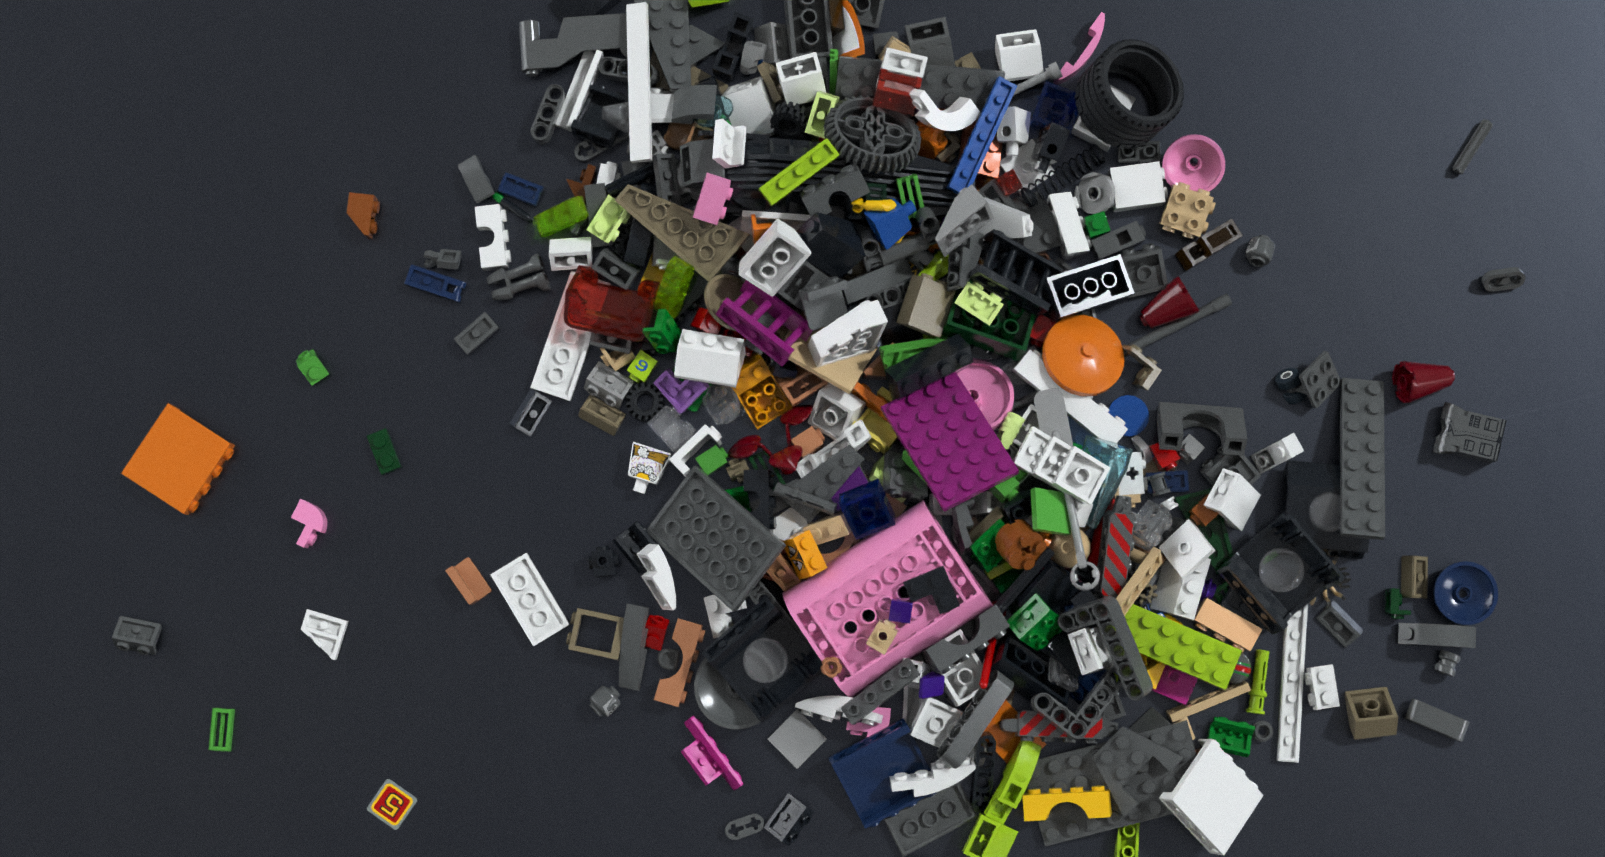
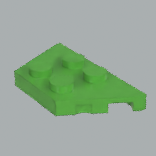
M941 336L940 338L933 337L879 346L884 370L948 338Z

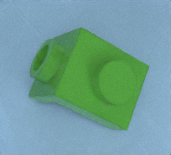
M313 349L310 351L306 350L298 356L296 360L297 367L311 385L329 375L328 370Z

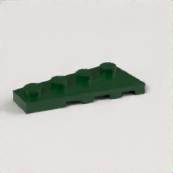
M1212 488L1175 497L1174 500L1179 504L1178 507L1186 521L1191 516L1188 511L1209 494ZM1220 514L1206 526H1197L1216 550L1208 557L1211 559L1210 565L1215 574H1218L1217 570L1233 554L1225 521Z

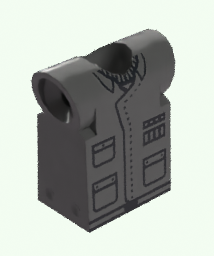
M1444 402L1440 419L1442 431L1436 436L1433 453L1454 454L1489 464L1498 461L1507 420L1465 411L1454 404Z

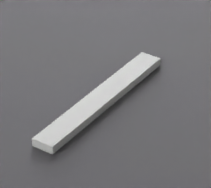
M642 2L626 5L631 163L652 161L648 4Z
M1308 604L1287 621L1288 626L1284 629L1276 761L1299 763Z

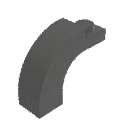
M1399 623L1398 644L1476 648V627Z

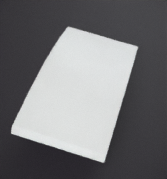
M1034 426L1028 431L1013 460L1015 465L1026 473L1089 505L1092 504L1110 470L1109 466L1076 446L1071 447L1055 436L1050 437Z

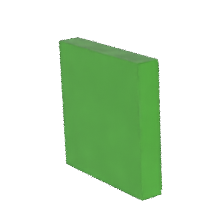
M1036 487L1030 489L1033 531L1063 536L1070 535L1071 527L1064 493Z

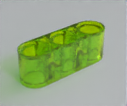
M576 196L537 214L533 218L539 236L547 237L588 218L589 214L583 196Z
M677 256L670 259L654 302L655 310L666 309L673 319L678 316L694 273L693 265Z

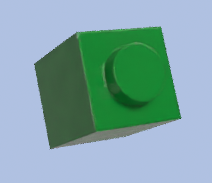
M1104 211L1084 217L1083 219L1085 223L1084 231L1086 236H1089L1090 241L1111 231Z

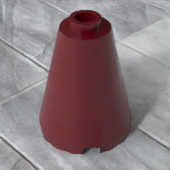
M1178 276L1141 310L1142 315L1139 318L1145 327L1149 325L1150 328H1154L1194 315L1200 310Z
M1402 361L1394 366L1392 379L1393 385H1397L1398 391H1395L1398 399L1403 403H1410L1450 387L1455 380V373L1449 366Z

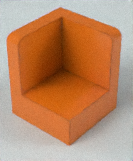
M751 214V231L755 244L772 225V222L757 224L755 214Z

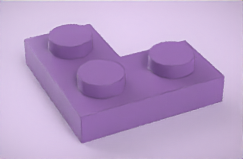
M670 368L666 369L653 382L680 414L685 412L710 387L708 383L687 379L682 383L679 378L674 377V372Z

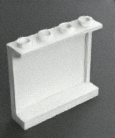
M1198 739V742L1203 747L1172 792H1163L1159 799L1210 854L1225 855L1260 802L1263 794L1258 790V786L1247 778L1245 771L1236 766L1233 758L1220 748V744L1216 740Z

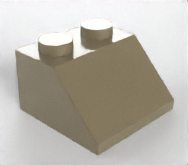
M1387 687L1345 691L1348 722L1354 740L1397 734L1398 715Z

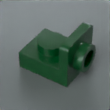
M1386 589L1385 614H1391L1393 619H1404V615H1411V611L1399 610V606L1402 605L1400 589Z

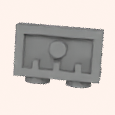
M598 361L586 378L584 389L590 395L597 396L605 401L607 405L619 409L629 390L633 387L634 381Z

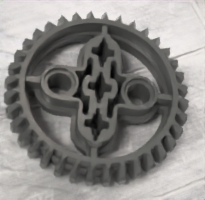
M861 95L857 98L851 96L850 99L845 97L844 100H839L835 108L830 109V113L825 118L824 137L830 141L840 154L839 159L846 160V164L858 165L861 171L865 169L869 173L875 171L876 174L883 172L885 175L888 171L892 174L895 170L900 172L902 168L906 169L908 165H911L920 150L921 132L918 130L919 126L915 125V120L911 119L910 114H905V110H900L899 105L894 106L891 102H885L884 98L879 100L876 96L870 98L868 95L865 98Z

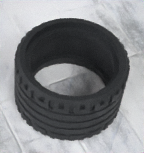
M1125 39L1110 45L1083 72L1075 88L1076 107L1085 126L1092 134L1106 144L1125 149L1140 147L1149 142L1177 116L1184 100L1183 81L1173 61L1156 46L1134 39ZM1108 72L1121 74L1138 85L1148 100L1150 116L1138 115L1121 104L1110 87Z

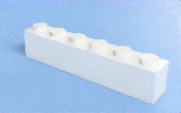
M1028 350L1012 371L1038 392L1052 388L1059 389L1064 397L1067 415L1108 449H1113L1128 430L1124 426L1126 424L1125 421L1118 416L1114 418L1108 413L1110 410L1104 404H1097L1092 400L1093 396L1075 395L1058 386L1049 376L1044 366L1042 354L1037 350L1033 352Z

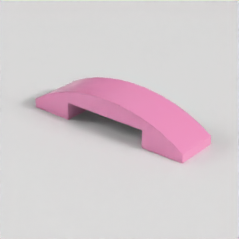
M1103 12L1099 14L1088 31V34L1093 37L1074 66L1068 62L1064 64L1060 70L1063 77L1057 80L1054 79L1053 84L1059 85L1069 80L1089 61L1103 32L1105 14Z

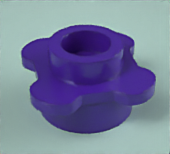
M1211 578L1204 583L1200 597L1202 601L1204 598L1211 600L1215 594L1216 584L1212 583Z

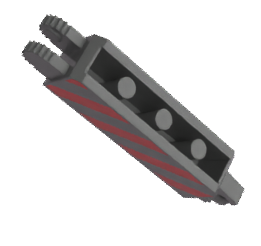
M1116 495L1113 510H1107L1103 516L1097 563L1100 579L1094 587L1095 591L1102 595V598L1112 596L1116 599L1128 583L1127 576L1131 570L1130 552L1134 548L1133 530L1137 526V519L1135 514L1132 513L1131 497Z
M1022 710L1015 715V719L1007 718L999 722L1000 730L1015 732V737H1021V741H1034V737H1042V742H1055V738H1063L1065 743H1076V739L1067 737L1035 711ZM1055 712V720L1061 722L1063 720V713ZM1084 713L1087 718H1091L1093 713ZM1100 715L1088 733L1080 739H1084V743L1097 744V740L1113 736L1118 731V723L1106 721ZM1076 723L1071 727L1074 735L1077 736L1080 733V726Z

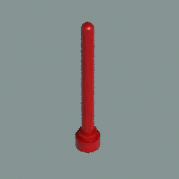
M995 637L988 640L989 645L986 647L979 682L981 689H986L988 686L996 645Z

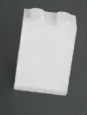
M762 76L727 88L721 99L733 127L744 125L746 133L769 135V137L775 134L773 132L774 128L771 129L770 120L776 108Z

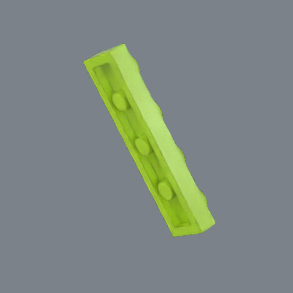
M826 138L761 186L759 191L769 204L773 206L839 157L840 154Z

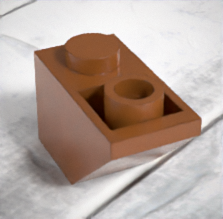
M349 192L346 213L368 239H373V234L377 232L375 216L379 213L380 202L374 195Z

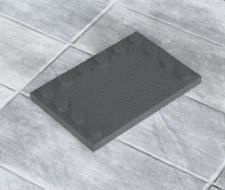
M694 466L647 528L648 534L728 608L735 612L786 547L785 543L698 466Z

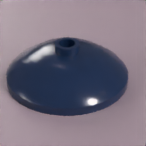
M1468 561L1457 562L1446 567L1437 577L1434 585V600L1441 614L1448 620L1460 625H1473L1482 622L1494 611L1498 601V587L1492 574L1483 566ZM1460 590H1463L1465 592V596L1463 598L1459 596Z

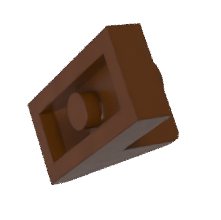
M588 164L587 169L582 170L580 176L582 183L566 179L582 209L586 207L584 185L593 184L598 172L596 166Z

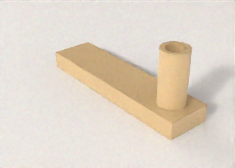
M1153 547L1149 553H1145L1133 548V551L1130 552V560L1141 565L1116 598L1124 616L1161 566L1162 556L1160 549Z
M1246 681L1237 685L1230 684L1226 690H1215L1188 701L1187 705L1181 704L1166 710V714L1172 722L1177 723L1187 720L1192 740H1194L1195 735L1187 716L1249 692L1251 689Z

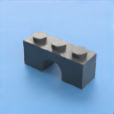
M848 165L840 173L834 176L828 175L822 179V182L816 185L806 186L803 192H800V195L812 217L816 212L823 214L832 212L828 201L831 194L836 191L845 192L852 202L870 193V190L858 165Z

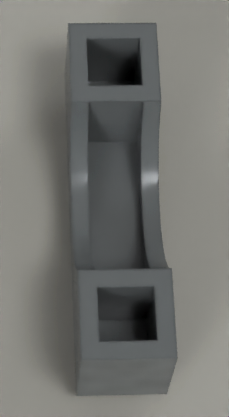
M997 605L990 607L974 618L975 632L968 643L955 645L945 639H941L922 652L935 673L940 671L943 674L954 668V662L960 660L962 663L972 656L971 651L976 648L980 651L989 645V639L995 637L997 640L1007 633L1005 629L1010 625Z

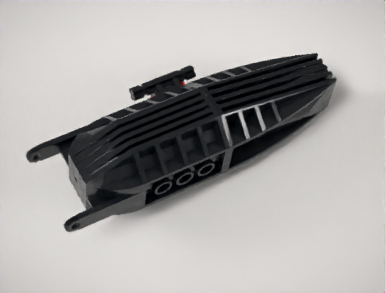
M701 130L698 132V137L714 139V131ZM746 133L744 165L725 169V178L731 180L730 188H733L730 201L726 200L724 203V207H727L725 215L742 216V210L810 215L800 192H803L806 186L816 185L822 182L824 177L828 175L834 176L840 173L844 167L852 164H846V160L837 157L771 206L759 191V188L825 139L819 137V142L769 138V135ZM917 155L906 169L902 168L900 172L895 170L893 174L889 171L886 175L883 172L876 174L875 171L869 173L868 170L863 169L861 173L869 187L870 193L861 198L863 202H866V200L895 198L901 204L896 179L917 174L924 207L931 208L937 220L941 221L947 215L955 197L958 196L957 193L947 189L956 167ZM910 180L915 206L918 211L919 206L913 180ZM902 182L905 200L908 202L909 197L906 183ZM836 191L831 194L828 202L832 212L826 215L870 227L864 214L866 210L863 209L862 212L855 213L852 210L851 200L845 192ZM910 218L911 225H918L915 218Z

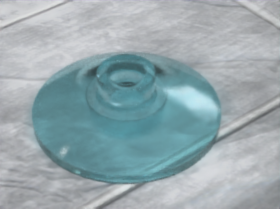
M716 96L714 120L694 119V121L703 127L715 126V120L718 119L726 121L733 112L732 101L725 96Z

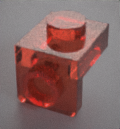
M1014 169L995 179L1006 196L1023 187Z

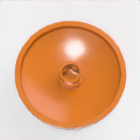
M1072 315L1063 318L1049 330L1043 342L1042 357L1049 376L1058 386L1069 393L1079 396L1101 394L1111 388L1122 374L1124 367L1122 344L1115 332L1097 318L1087 315Z

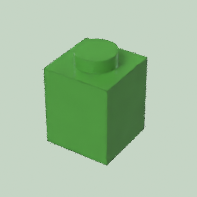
M714 445L695 459L702 470L710 476L728 464L726 459L729 456L723 447L718 448L717 445Z

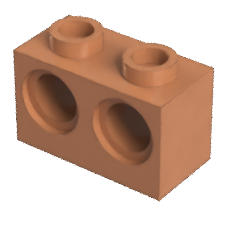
M811 426L791 439V444L802 447L801 459H804L809 454H814L824 447L823 441H825V437L819 428L815 430Z

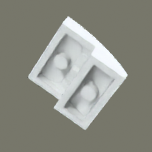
M886 48L875 88L909 96V93L914 88L919 89L928 57Z

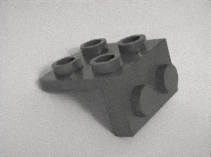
M834 276L827 278L826 282L820 284L812 283L807 285L805 289L799 290L809 329L816 330L828 326L837 318L848 313L842 290L848 289L846 280Z

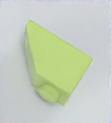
M823 91L816 93L805 133L825 139L823 131L825 118L830 113V109L835 108L840 97Z

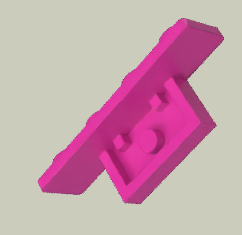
M694 716L685 721V726L696 740L683 749L681 753L705 786L722 774L734 791L741 787L743 782L740 774L733 770L727 756L716 747L715 740L705 732L701 721Z

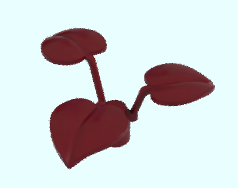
M813 405L795 406L784 412L780 417L781 423L786 424L785 430L788 447L772 454L760 443V436L749 435L738 440L730 448L728 456L745 458L755 453L758 448H762L770 456L769 463L771 466L780 468L785 475L796 471L803 449L799 445L791 444L789 428L791 425H799L805 421L811 414Z

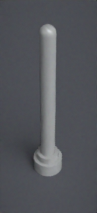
M1057 63L1049 64L1045 72L1018 84L1014 95L1049 78L1050 80H1057L1063 77Z

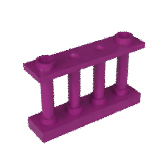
M745 280L739 290L743 294L735 302L726 298L715 315L783 367L794 351L791 346L799 337L806 342L814 330L809 329L806 319L775 295L772 297ZM749 298L759 305L751 315L741 308ZM765 312H768L776 319L768 328L757 321ZM782 325L792 331L785 341L774 334Z

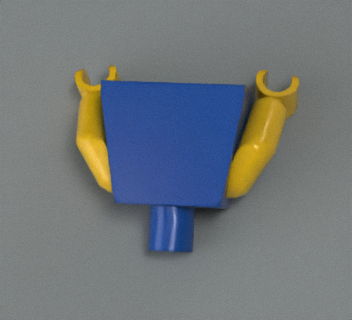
M860 197L851 202L853 205L852 210L855 213H860L863 209L866 210L864 214L879 246L881 244L886 250L892 245L900 243L904 235L911 230L912 225L908 216L917 211L911 200L903 205L895 198L866 200V202H863V199Z

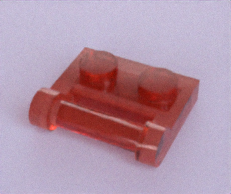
M881 68L872 105L914 115L915 106L912 104L913 100L909 96L910 92L886 87L884 84L885 80L913 86L912 90L914 88L920 89L922 78L903 76L887 72V69Z

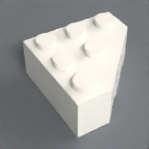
M867 300L860 303L857 307L811 336L808 348L817 367L875 350L888 322L878 300L871 302Z

